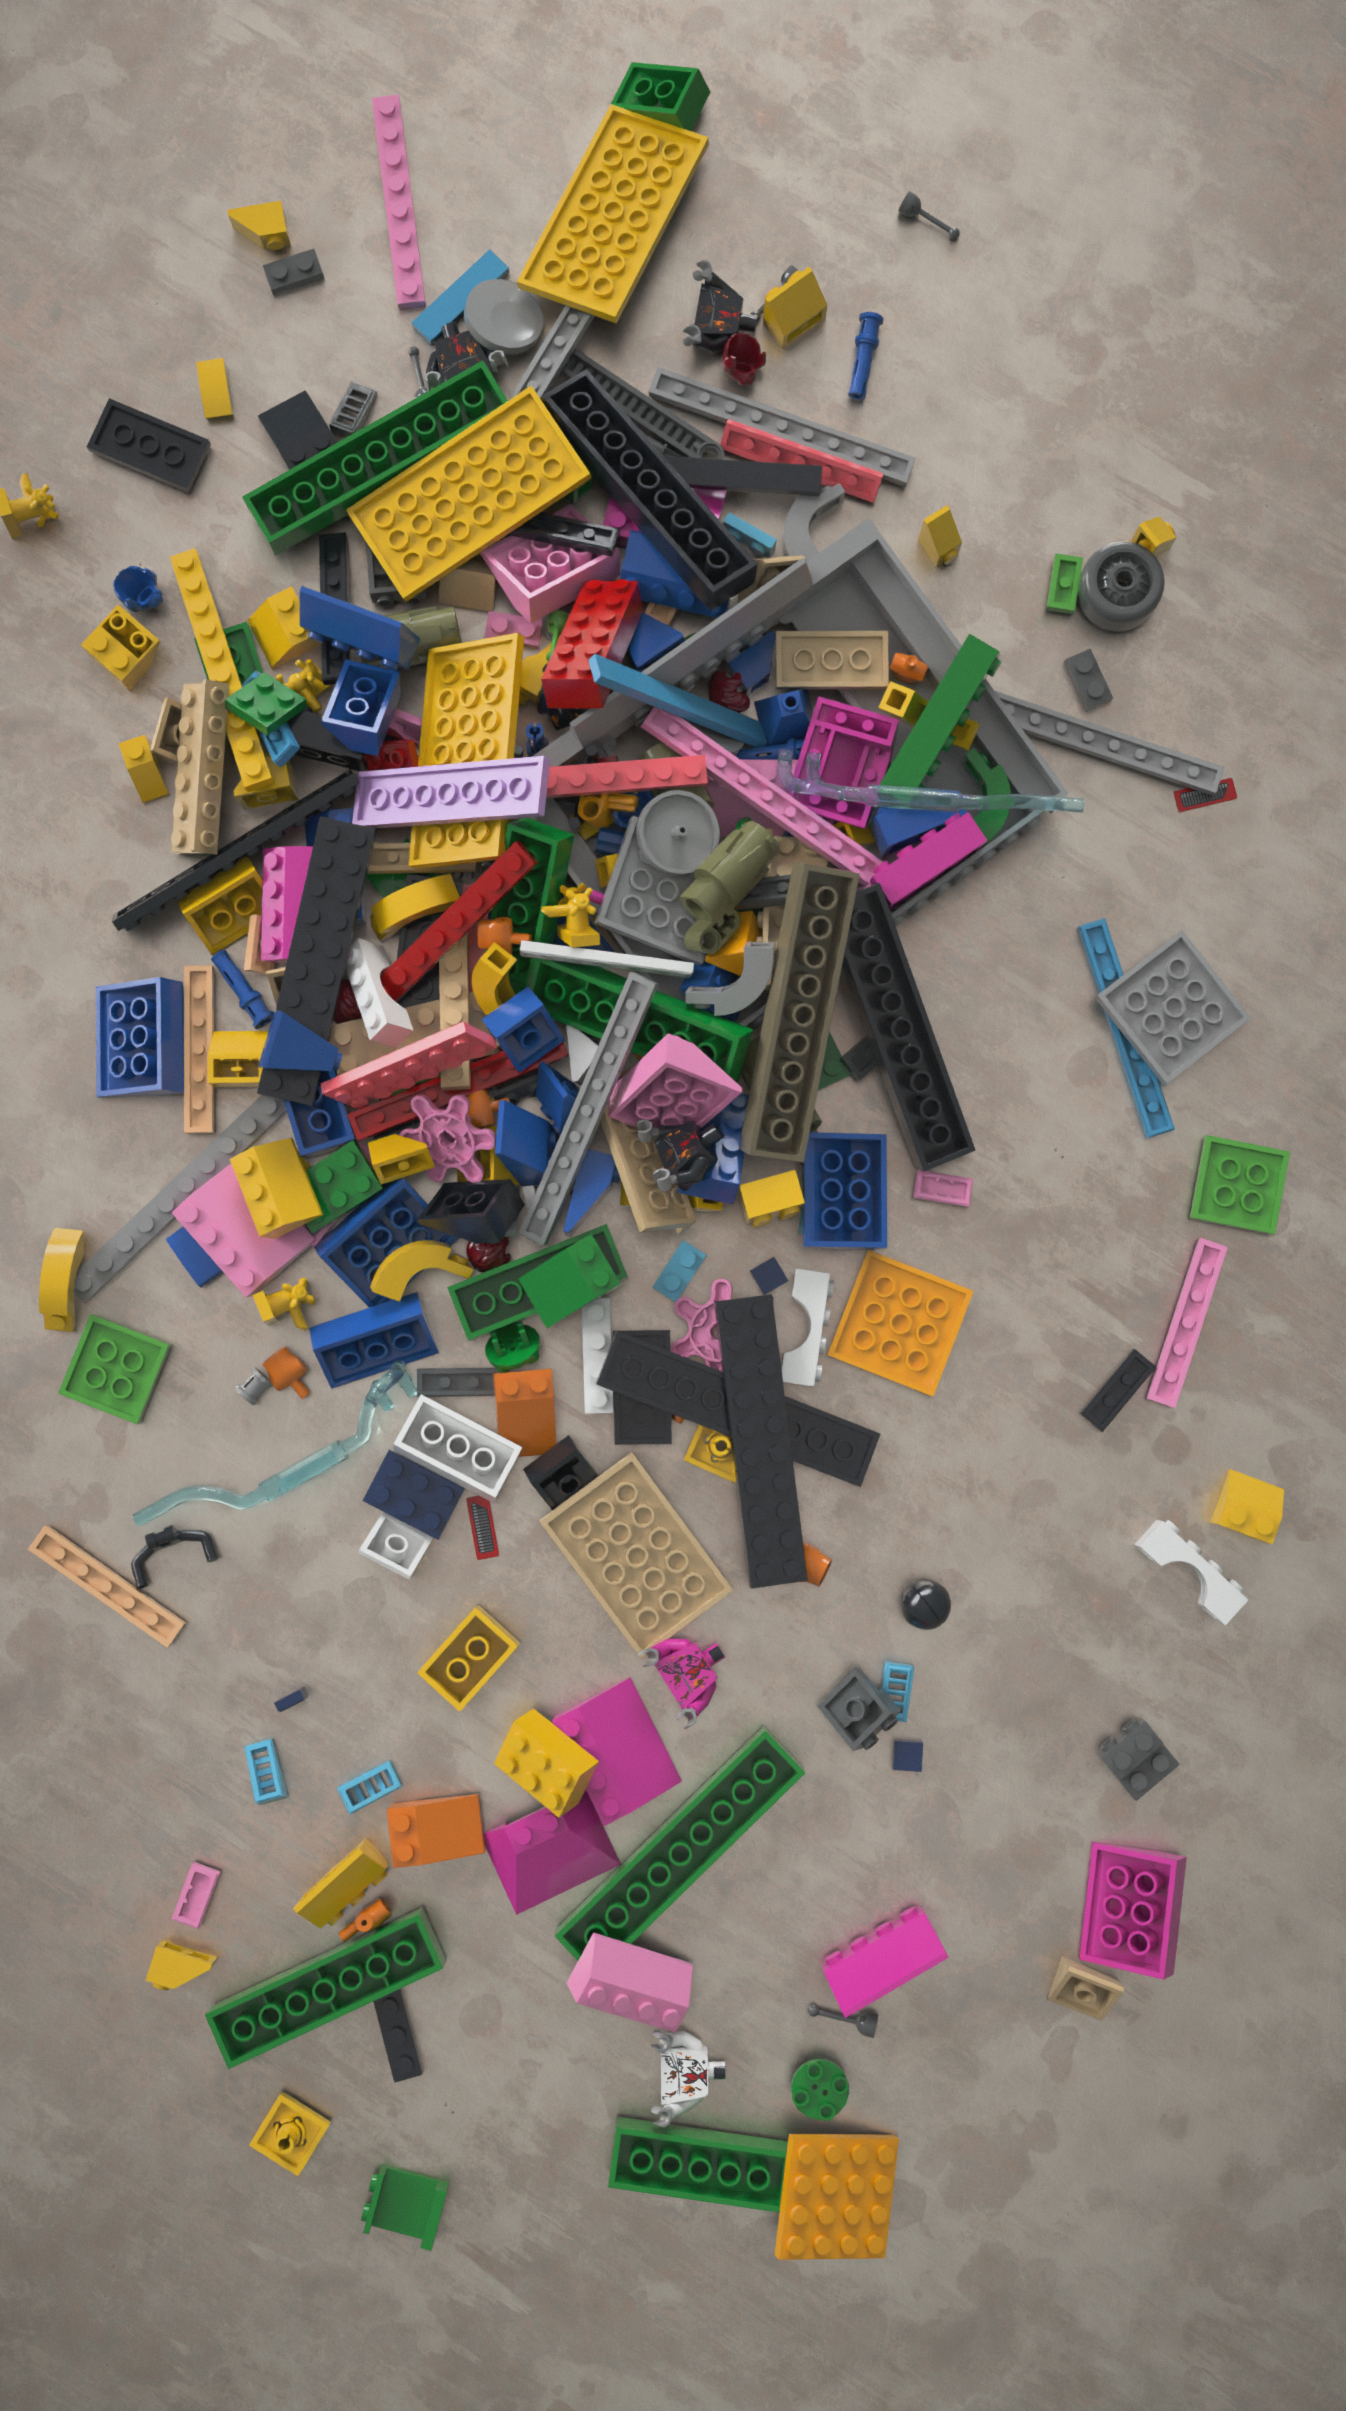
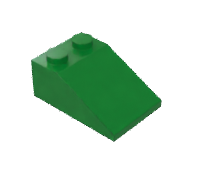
M632 62L611 104L692 131L711 91L699 68Z
M592 1234L564 1249L518 1279L546 1328L553 1326L621 1286Z

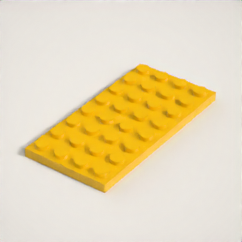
M610 104L517 280L518 288L617 324L709 146V138Z
M530 386L346 509V511L404 601L407 602L592 477L533 387Z
M514 633L429 649L418 767L514 758L524 636ZM508 819L412 826L408 866L420 869L497 860L506 852L504 842Z

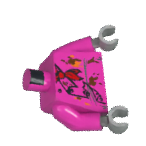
M666 1639L651 1648L640 1650L638 1656L647 1654L649 1658L648 1662L642 1666L655 1665L683 1711L676 1715V1720L683 1716L687 1717L688 1724L684 1729L694 1725L697 1717L709 1705L717 1688L715 1681L717 1674L712 1666L726 1658L718 1644L715 1643L702 1652L696 1641L691 1643L688 1639Z

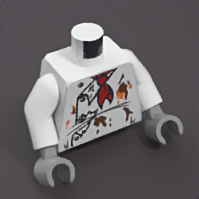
M655 2030L652 2034L660 2039L656 2045L652 2044L651 2048L661 2053V2104H666L664 2108L654 2106L651 2110L653 2114H661L660 2119L653 2122V2124L660 2127L668 2126L671 2119L687 2112L702 2102L703 2097L708 2096V2080H725L726 2077L725 2061L708 2062L707 2046H704L699 2039L686 2031L667 2032L664 2034L659 2030Z

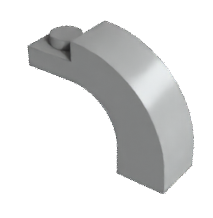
M840 483L833 487L830 485L820 490V496L800 495L795 500L785 520L783 533L784 556L803 555L807 562L819 553L811 541L809 528L817 518L843 503L845 491Z
M747 942L744 946V967L741 977L736 982L724 987L689 986L685 992V1004H693L694 1008H710V1004H714V1016L732 1014L749 1006L761 995L772 975L776 943Z

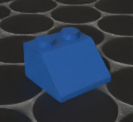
M526 987L481 1019L519 1073L565 1041L547 1009L529 987Z
M542 1061L538 1069L536 1097L542 1104L540 1110L550 1120L553 1119L555 1123L552 1126L561 1135L579 1093V1088L571 1080Z

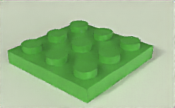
M1209 1135L1204 1136L1189 1219L1275 1235L1290 1152Z
M90 1314L58 1394L129 1422L140 1424L171 1344Z

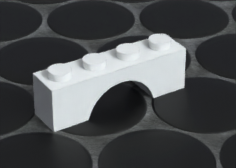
M357 938L350 947L346 971L370 1041L397 1048L414 1030L407 1010L397 1004L387 994L381 984L380 976L391 966L383 946Z
M803 1269L795 1270L791 1298L805 1309L809 1318V1332L806 1340L800 1347L791 1352L783 1353L781 1370L784 1383L814 1387L815 1381L820 1382L822 1365L817 1364L819 1353L824 1354L826 1337L821 1336L823 1325L828 1326L830 1309L825 1308L827 1297L832 1298L834 1281L829 1280L830 1273Z
M599 1298L582 1308L585 1414L614 1413V1391L595 1384L612 1342L611 1299Z
M1156 1520L1134 1545L1156 1565L1163 1566L1174 1561H1182L1190 1565L1197 1573L1201 1583V1594L1198 1604L1218 1623L1226 1626L1248 1601L1242 1594L1245 1590L1233 1579L1228 1582L1221 1575L1223 1569L1210 1559L1207 1562L1199 1555L1202 1550L1191 1540L1185 1542L1178 1535L1181 1531L1172 1522L1167 1520L1164 1523L1161 1520Z

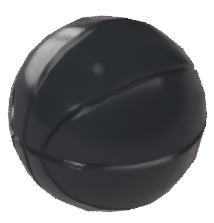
M919 1579L910 1583L902 1593L901 1611L905 1620L912 1626L921 1630H932L941 1626L949 1617L951 1611L950 1596L946 1588L931 1579Z

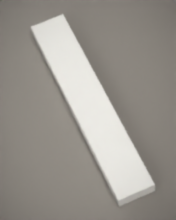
M521 940L520 955L522 957L690 978L694 963L572 948Z

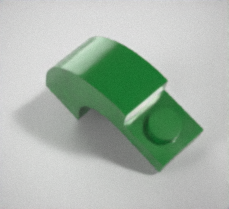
M973 748L963 756L961 761L976 780L982 792L981 810L973 818L988 840L980 848L982 849L995 837L1007 819L1011 803V790L1007 775L1002 766L999 764L990 770L988 767L990 763L987 757L982 752L978 753Z

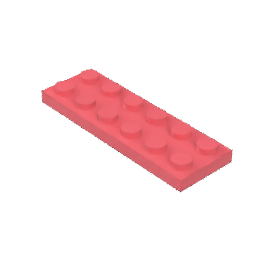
M463 1021L321 1083L322 1094L345 1103L352 1108H364L369 1102L387 1098L397 1090L411 1088L416 1082L434 1078L444 1070L458 1068L463 1062L472 1058L485 1056L487 1052L497 1048L495 1037Z

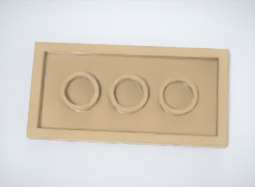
M776 631L775 633L776 690L888 688V631Z

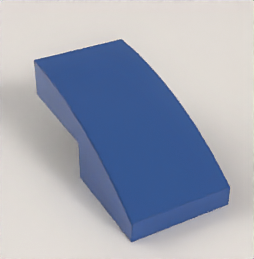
M181 1227L166 1238L175 1255L200 1288L223 1272L184 1227Z

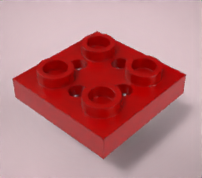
M414 739L385 741L378 756L364 753L368 771L418 767L419 756Z

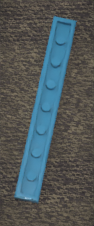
M594 654L589 659L594 682L751 746L762 747L767 744L760 721L597 654Z
M1105 918L1078 926L1077 928L1098 994L1124 975ZM1105 1012L1146 1139L1175 1130L1158 1078Z

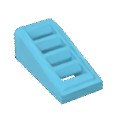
M884 1661L881 1689L888 1695L903 1696L902 1701H892L897 1707H902L901 1713L896 1716L897 1720L907 1722L914 1665ZM891 1672L905 1674V1679L892 1678L890 1674ZM889 1683L904 1685V1690L889 1689Z
M270 1739L245 1746L255 1804L264 1805L288 1798L274 1740ZM268 1750L269 1756L255 1759L254 1754ZM270 1762L271 1767L258 1771V1765ZM273 1774V1779L261 1782L260 1777ZM275 1786L276 1791L264 1794L263 1789Z
M387 1761L336 1789L350 1815L402 1786L390 1761ZM383 1770L391 1784L388 1788L385 1787L379 1774ZM374 1777L380 1792L375 1793L368 1778ZM361 1782L364 1783L370 1796L366 1799L358 1786ZM351 1787L359 1801L355 1805L347 1790Z

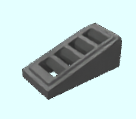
M351 381L330 421L329 427L331 432L346 438L361 430L374 403L377 391ZM355 391L366 395V400L354 396ZM351 401L362 405L361 409L350 405ZM347 410L357 413V417L347 414ZM343 419L353 422L352 426L343 423Z

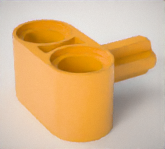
M622 793L580 796L578 813L591 827L601 829L609 823L613 810L635 812L638 808V797ZM595 808H599L598 813L594 817H590L591 812Z

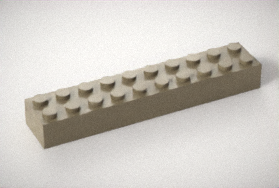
M793 861L739 1149L748 1155L804 1163L860 876L859 873Z

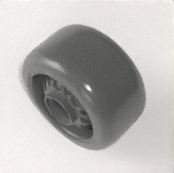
M1118 541L1104 545L1090 556L1081 572L1077 594L1081 610L1092 623L1105 630L1118 632L1134 629L1143 624L1158 606L1164 591V572L1155 555L1142 545L1127 541ZM1117 581L1125 583L1127 587L1120 586Z

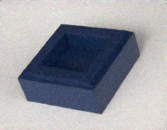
M775 1257L750 1270L763 1295L788 1282Z
M305 1686L274 1702L277 1711L281 1713L308 1698Z
M894 1739L892 1769L922 1772L923 1742Z

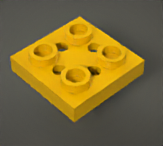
M698 1425L683 1460L736 1483L733 1451L730 1453L732 1450L731 1437ZM707 1435L709 1436L706 1438V1441H709L710 1438H712L709 1444H706L704 1442V1437ZM713 1454L719 1457V1458L713 1457V1460H714V1461L718 1460V1462H715V1463H714V1462L711 1461V1456H712Z
M281 2091L249 2146L291 2173L299 2176L331 2121ZM299 2116L302 2118V2122H300V2119L294 2120V2118ZM276 2121H279L282 2124L280 2128L278 2123L274 2125Z

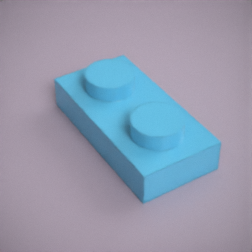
M727 514L723 525L738 542L749 546L750 551L757 556L771 557L773 555L777 539L735 515Z
M683 1240L652 1288L676 1302L707 1255Z

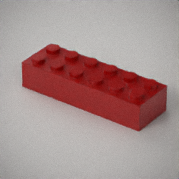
M625 579L616 581H584L541 678L548 708L604 707L611 689L594 682L589 659L594 654H597L616 663H622L643 612L638 581H627Z

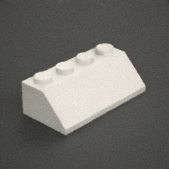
M420 1395L393 1444L395 1452L492 1503H495L522 1450L521 1446L423 1395Z

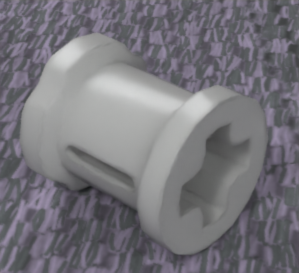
M255 1367L252 1370V1375L241 1386L237 1385L235 1389L246 1401L255 1405L257 1402L256 1398L267 1387H271L272 1383L265 1374Z

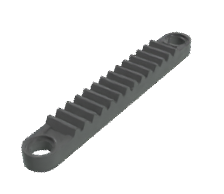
M576 348L574 349L559 374L564 381L587 369L635 425L647 436L650 435L654 440L659 441L663 445L665 443L668 444L669 449L683 457L703 458L702 456L705 452L713 451L718 455V459L724 460V451L719 443Z

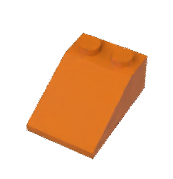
M552 1369L493 1373L498 1435L522 1447L518 1457L543 1455L556 1445Z
M479 1794L397 1802L387 1808L393 1868L419 1866L485 1853Z

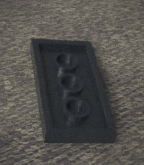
M109 398L87 444V449L94 454L189 493L211 443L204 437Z
M670 1330L620 1331L670 1351ZM614 1392L615 1445L672 1444L671 1413Z

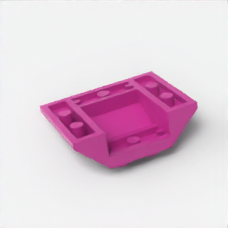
M818 696L787 794L819 816L865 829L874 812L881 792V788L878 786L886 775L891 761L900 720Z
M586 1789L579 1803L560 1818L546 1807H543L512 1823L507 1824L505 1822L483 1833L486 1850L516 1915L621 1865Z

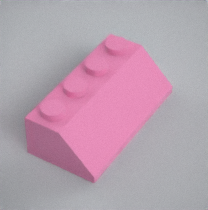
M593 1933L569 1977L567 1985L577 2004L676 2033L689 2009L693 1966L691 1963Z

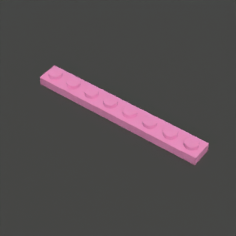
M399 94L374 97L372 102L399 309L426 306Z

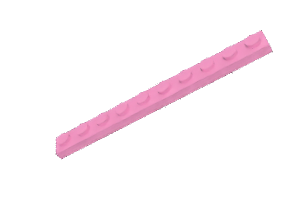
M654 707L641 725L644 730L682 757L705 755L707 774L841 870L859 873L858 882L863 886L869 884L870 879L875 875L873 869L883 863V861L681 717Z

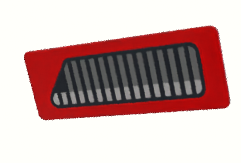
M1232 778L1220 780L1214 796L1191 788L1174 791L1173 793L1179 812L1237 799Z
M481 1496L467 1498L477 1560L499 1556L490 1501Z

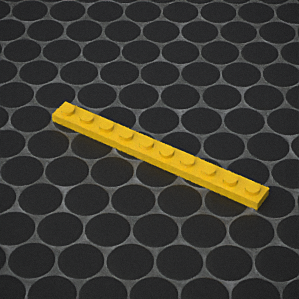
M196 548L170 556V560L209 680L228 683L229 697L241 689L242 684ZM227 710L226 732L246 791L250 792L273 784L274 781L257 729Z

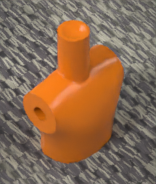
M895 653L889 669L892 670V674L897 679L906 683H916L917 681L922 682L928 665L917 659L915 655Z
M509 917L481 919L479 921L478 947L481 949H489L495 942L512 955L513 944L521 945V940L532 941L531 934L513 932L512 919Z
M480 1090L469 1095L470 1108L467 1114L471 1118V1124L479 1129L494 1126L496 1124L494 1112L499 1110V1100L509 1102L508 1097L491 1101L487 1090Z
M286 1346L278 1350L262 1364L267 1370L270 1382L276 1390L281 1391L291 1385L301 1399L310 1393L309 1389L300 1380L308 1371V1367L300 1357L295 1356Z
M803 1542L808 1581L802 1582L811 1583L819 1587L829 1570L832 1560L824 1556L816 1547Z
M379 1897L374 1903L360 1910L355 1920L338 1934L345 1943L359 1931L368 1932L379 1928L392 1916V1913L384 1900Z

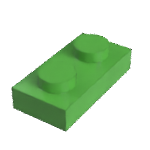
M1055 554L1046 610L1067 614L1074 613L1083 562L1082 557Z

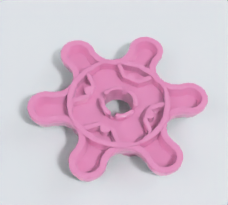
M422 1094L413 1097L410 1104L412 1110L420 1119L419 1128L404 1129L400 1136L427 1144L435 1164L434 1168L426 1170L429 1179L440 1182L445 1178L447 1169L453 1167L461 1170L470 1182H480L484 1176V1167L476 1158L475 1152L478 1149H492L496 1144V1134L491 1129H479L471 1124V1118L467 1114L470 1108L468 1097L465 1095L453 1096L449 1101L447 1109L437 1107L427 1095ZM445 1131L453 1138H456L454 1143L444 1137Z
M722 1278L717 1279L712 1284L711 1299L706 1304H696L688 1297H681L675 1302L674 1310L679 1317L686 1320L689 1330L684 1338L676 1340L672 1344L671 1352L686 1358L693 1355L701 1356L707 1366L723 1372L719 1340L713 1335V1328L717 1324L714 1301L731 1299L733 1289L731 1283L727 1279Z

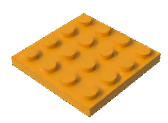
M867 1250L827 1356L933 1397L974 1291Z
M789 2134L774 2255L779 2260L885 2258L899 2138L895 2135Z

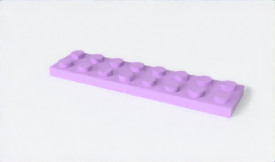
M545 756L358 772L357 779L359 784L356 786L352 823L371 828H389L544 817L550 759Z

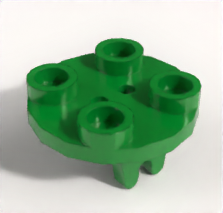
M522 1321L496 1332H489L491 1337L485 1346V1355L498 1372L506 1373L511 1369L532 1364L539 1359V1350L541 1348L540 1336L534 1328L524 1325Z
M826 2059L810 2060L802 2064L793 2076L791 2083L792 2100L797 2109L806 2117L830 2121L847 2103L849 2096L848 2079L843 2070L834 2062ZM824 2090L828 2091L827 2094H823L822 2092Z

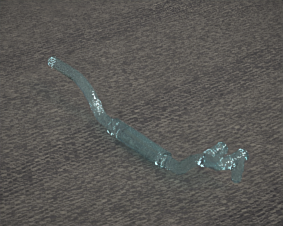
M781 749L778 755V778L781 784L789 791L842 801L866 802V806L959 812V809H1035L1083 813L1084 798L1021 794L976 796L961 795L960 791L871 784H868V788L826 783L819 776L821 753L808 752L807 780L797 779L792 775L793 750Z
M400 1360L394 1361L390 1371L379 1380H374L371 1383L369 1392L360 1410L357 1432L353 1436L342 1442L337 1440L262 1481L258 1485L259 1488L246 1495H239L226 1489L204 1485L181 1488L132 1515L134 1522L140 1527L170 1509L192 1500H210L236 1509H248L264 1500L270 1502L348 1459L349 1453L362 1447L368 1441L371 1435L374 1412L378 1403L384 1411H388L393 1407L387 1395V1391L393 1385L398 1383L400 1388H403L406 1395L410 1398L417 1394V1389L405 1369V1364Z

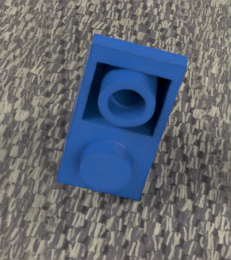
M773 631L766 636L763 633V638L745 651L740 649V655L727 665V672L731 677L734 676L735 672L741 673L742 685L739 688L747 696L769 682L775 644V633Z

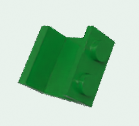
M382 2164L379 2174L373 2173L370 2182L369 2192H373L371 2203L366 2202L363 2209L361 2221L366 2222L363 2233L369 2234L372 2226L422 2239L420 2248L432 2251L450 2182Z

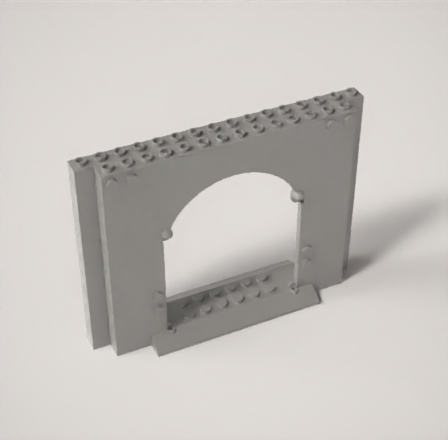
M868 518L807 562L802 558L641 673L689 692L695 687V681L702 676L704 679H707L718 670L716 666L723 661L727 663L733 661L740 655V649L747 644L749 647H752L763 638L762 634L779 623L783 625L790 623L795 631H888L889 668L895 653L915 655L917 659L928 665L922 682L906 683L897 679L892 674V670L889 669V683L891 681L914 690L921 697L930 701L962 645ZM986 679L983 684L987 688L978 703L973 700L967 709L971 711L968 719L980 724L969 750L966 751L952 745L948 753L943 750L937 759L941 762L933 778L927 776L923 783V786L927 788L918 802L912 801L911 804L907 805L963 808L966 812H969L972 818L977 816L982 807V792L976 780L961 761L967 752L975 748L978 753L982 752L987 757L990 766H988L990 770L1000 764L1007 775L1011 790V803L1007 819L1000 831L982 849L892 909L890 912L896 927L905 919L904 915L907 912L912 916L929 902L927 900L929 896L934 900L943 894L951 886L950 881L953 880L956 884L969 875L974 869L972 865L976 864L979 868L997 853L995 851L996 848L1001 852L1019 837L1018 832L1024 835L1033 829L1042 820L1040 818L1042 813L1048 810L1051 814L1065 804L1062 799L1068 794L1067 790ZM838 689L850 706L889 716L878 708L887 689ZM614 691L608 695L603 708H590L570 722L569 731L532 757L545 756L549 758L550 767L586 764L588 759L586 747L591 744L596 746L599 758L613 756L615 754L612 752V749L616 745V737L633 725L636 727L641 726L654 706ZM899 722L890 764L893 763L913 729ZM891 795V804H893V807H896L900 804H906L905 802ZM546 798L544 817H530V819L574 834L567 877L575 888L579 884L584 883L586 889L591 888L605 894L607 887L600 888L595 859L608 855L595 853L598 835L584 842L579 833L574 832L568 824L569 816L574 814L575 806L558 803L554 798ZM617 824L609 827V829L626 832L625 829ZM920 841L915 844H912L911 846L914 849L923 842ZM903 849L881 857L878 851L876 857L883 862L888 861L891 864L899 859L896 854ZM858 882L857 888L862 887L863 885ZM589 901V905L595 907V915L597 917L601 905ZM606 929L623 954L688 962ZM637 972L639 975L658 983L657 991L685 1002V996L680 990L684 980L683 977ZM763 990L753 1003L742 1009L736 1023L745 1027L750 1026L753 1030L763 1023L769 990Z

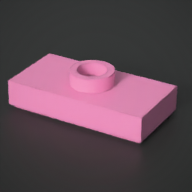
M917 1170L913 1198L969 1207L973 1179Z
M193 1862L172 1920L199 1929L221 1871Z

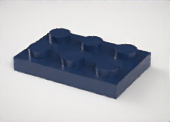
M388 1450L362 1501L439 1540L465 1488L392 1450Z

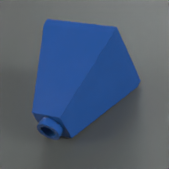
M642 612L627 648L633 669L638 672L644 671L685 642V639L678 630Z
M808 689L779 694L754 702L758 721H760L767 740L765 746L787 743L790 738L794 737L797 740L805 739L813 715Z
M277 1010L272 1018L258 1068L306 1071L338 1070L342 1053H339L338 1048L284 1012Z

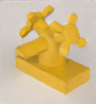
M28 473L22 474L19 481L24 498L11 500L5 489H0V514L12 539L23 536L19 526L20 522L40 516L37 526L43 528L46 520L59 518V514L53 510L55 508L53 496L47 495L49 486L45 484L41 489L34 490Z
M308 659L306 664L302 660H297L295 664L303 669L301 673L292 674L285 684L281 674L276 676V680L306 698V707L309 706L313 712L317 713L322 709L318 699L330 691L333 686L323 684L322 671L316 663L313 664L311 659Z
M584 883L579 884L577 888H567L561 885L559 889L563 893L564 898L558 902V905L542 907L541 912L548 917L566 916V924L557 925V936L570 947L600 945L599 933L589 926L588 912L592 915L596 913L595 907L589 905L588 897L592 894V889H586Z
M302 1277L298 1285L294 1287L285 1283L282 1285L283 1290L270 1295L264 1291L252 1295L265 1324L269 1326L278 1322L277 1316L289 1311L295 1327L303 1331L309 1329L301 1311V1304L307 1302L313 1305L316 1303V1300L306 1290L308 1286L306 1278Z

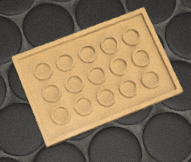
M632 1452L539 1520L540 1524L637 1654L640 1650L651 1648L669 1639L733 1591L731 1585ZM647 1654L640 1655V1658H644Z

